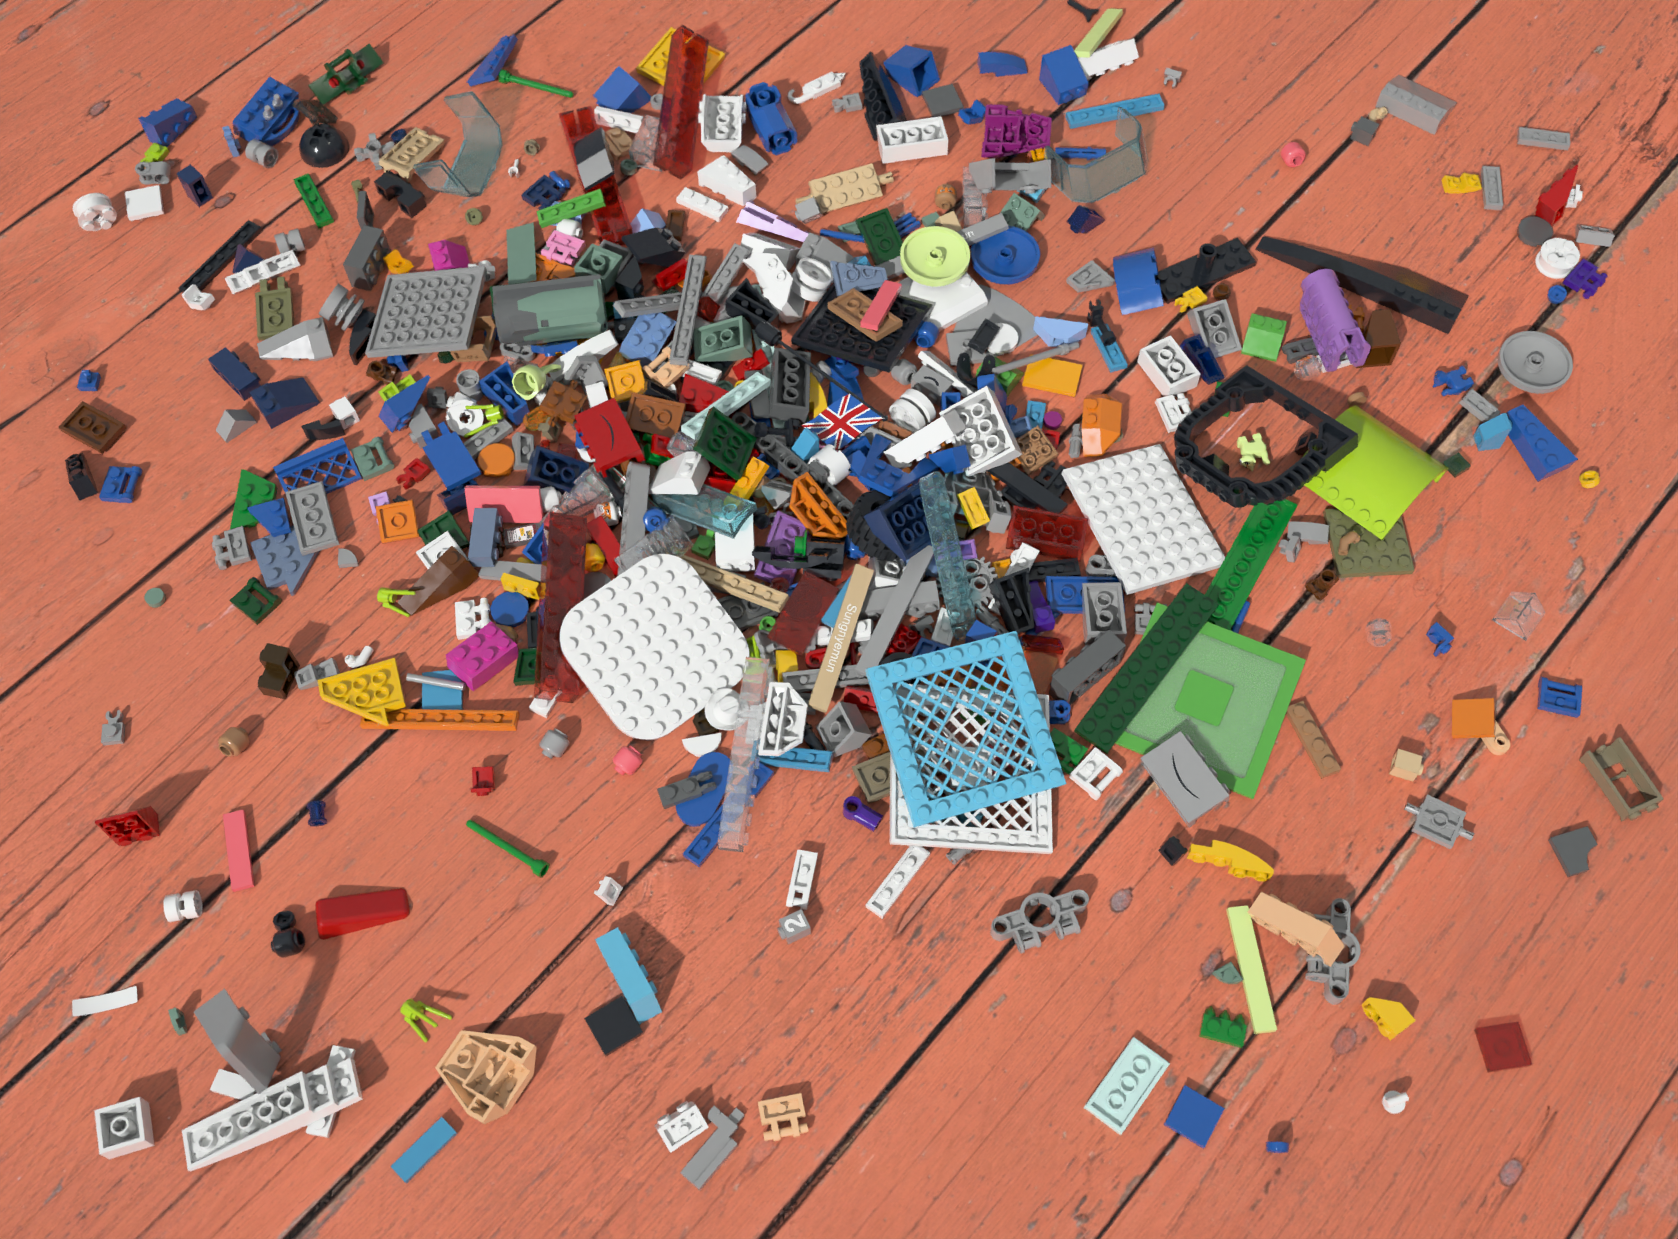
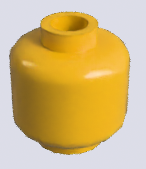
M587 543L581 547L577 554L582 568L586 571H599L605 563V556L597 544Z

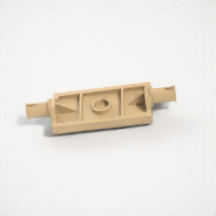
M873 163L809 181L808 184L811 192L809 196L797 198L795 201L796 204H799L814 197L822 214L882 197L880 185L892 183L894 179L891 177V172L877 176Z

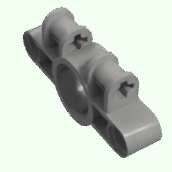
M1080 889L1054 898L1045 893L1031 894L1024 899L1019 910L996 917L992 921L990 934L997 941L1013 937L1021 954L1027 949L1041 947L1040 938L1049 936L1054 931L1059 940L1073 933L1079 934L1081 932L1075 915L1085 911L1089 901L1088 894ZM1080 899L1083 904L1077 905L1073 900ZM1044 904L1049 907L1051 916H1054V921L1052 924H1045L1041 928L1033 926L1029 923L1028 916H1025V909L1030 905ZM1001 925L1005 928V931L998 932L995 927Z
M1337 898L1331 903L1326 915H1313L1317 920H1326L1334 926L1333 930L1350 950L1348 955L1350 962L1343 963L1337 961L1329 967L1324 964L1322 957L1317 954L1315 957L1311 955L1306 956L1308 973L1305 974V979L1324 983V997L1327 1002L1333 1005L1341 1003L1348 995L1349 969L1357 962L1361 951L1357 938L1350 932V904L1342 898ZM1334 907L1341 909L1343 914L1337 913ZM1332 989H1337L1341 996H1336Z

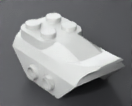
M703 94V101L699 103V109L702 113L698 114V121L701 123L702 144L711 152H734L741 143L742 124L746 123V115L743 113L746 112L744 95L707 96Z
M753 253L750 258L743 259L742 261L756 274L758 283L764 292L761 295L779 313V320L782 323L784 321L791 323L802 320L806 300L798 296L791 289L794 279L777 255Z

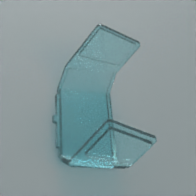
M470 91L445 96L444 101L462 122L464 141L451 169L443 160L414 164L413 168L431 190L464 197L481 196L492 172L497 167L496 163L502 151L503 144L500 125L474 92Z
M1118 108L1115 130L1116 137L1124 144L1086 165L1067 164L1051 147L1045 146L1044 160H1051L1052 183L1071 201L1084 203L1099 201L1112 193L1119 192L1121 188L1146 174L1148 156L1143 129L1139 121L1125 108Z

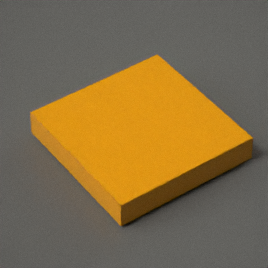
M640 360L604 369L611 398L615 397L617 403L630 401L632 392L646 395L644 394L645 379Z

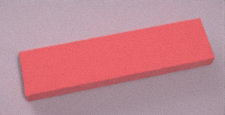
M884 281L862 318L860 327L878 331L902 289L901 283Z
M244 810L223 814L232 891L236 892L255 887L246 813Z

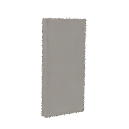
M322 481L285 492L302 556L340 545Z

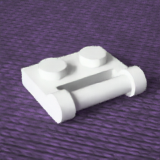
M1095 747L1071 772L1069 778L1083 788L1091 798L1098 800L1101 792L1116 776L1119 777L1123 770ZM1106 767L1110 769V772L1096 787L1091 785Z

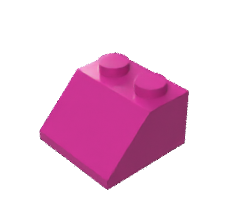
M448 240L428 244L435 271L468 268L470 262L465 246Z

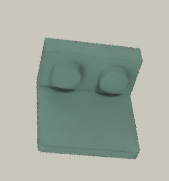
M1013 193L1000 212L1008 226L1017 227L1026 232L1036 218L1042 221L1045 217L1041 210L1016 193Z

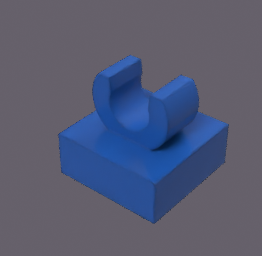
M406 355L387 357L388 364L399 367L401 372L409 371Z
M82 370L77 385L79 391H98L101 379L99 372Z

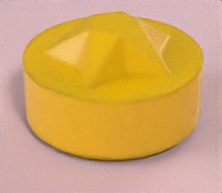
M1586 471L1579 477L1581 486L1584 488H1593L1600 483V477L1596 471Z

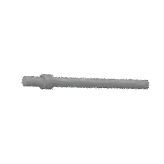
M1079 343L1061 344L1055 349L992 369V373L997 375L1059 354H1068L1069 351L1078 349Z

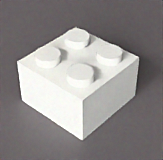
M137 1097L94 1110L100 1155L112 1159L154 1146L149 1102Z

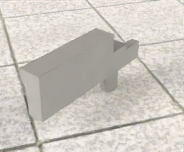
M715 1106L708 1112L709 1120L718 1128L680 1172L699 1191L702 1190L738 1147V1144L731 1138L738 1130L737 1124L745 1116L738 1108H735L729 1117L724 1115Z

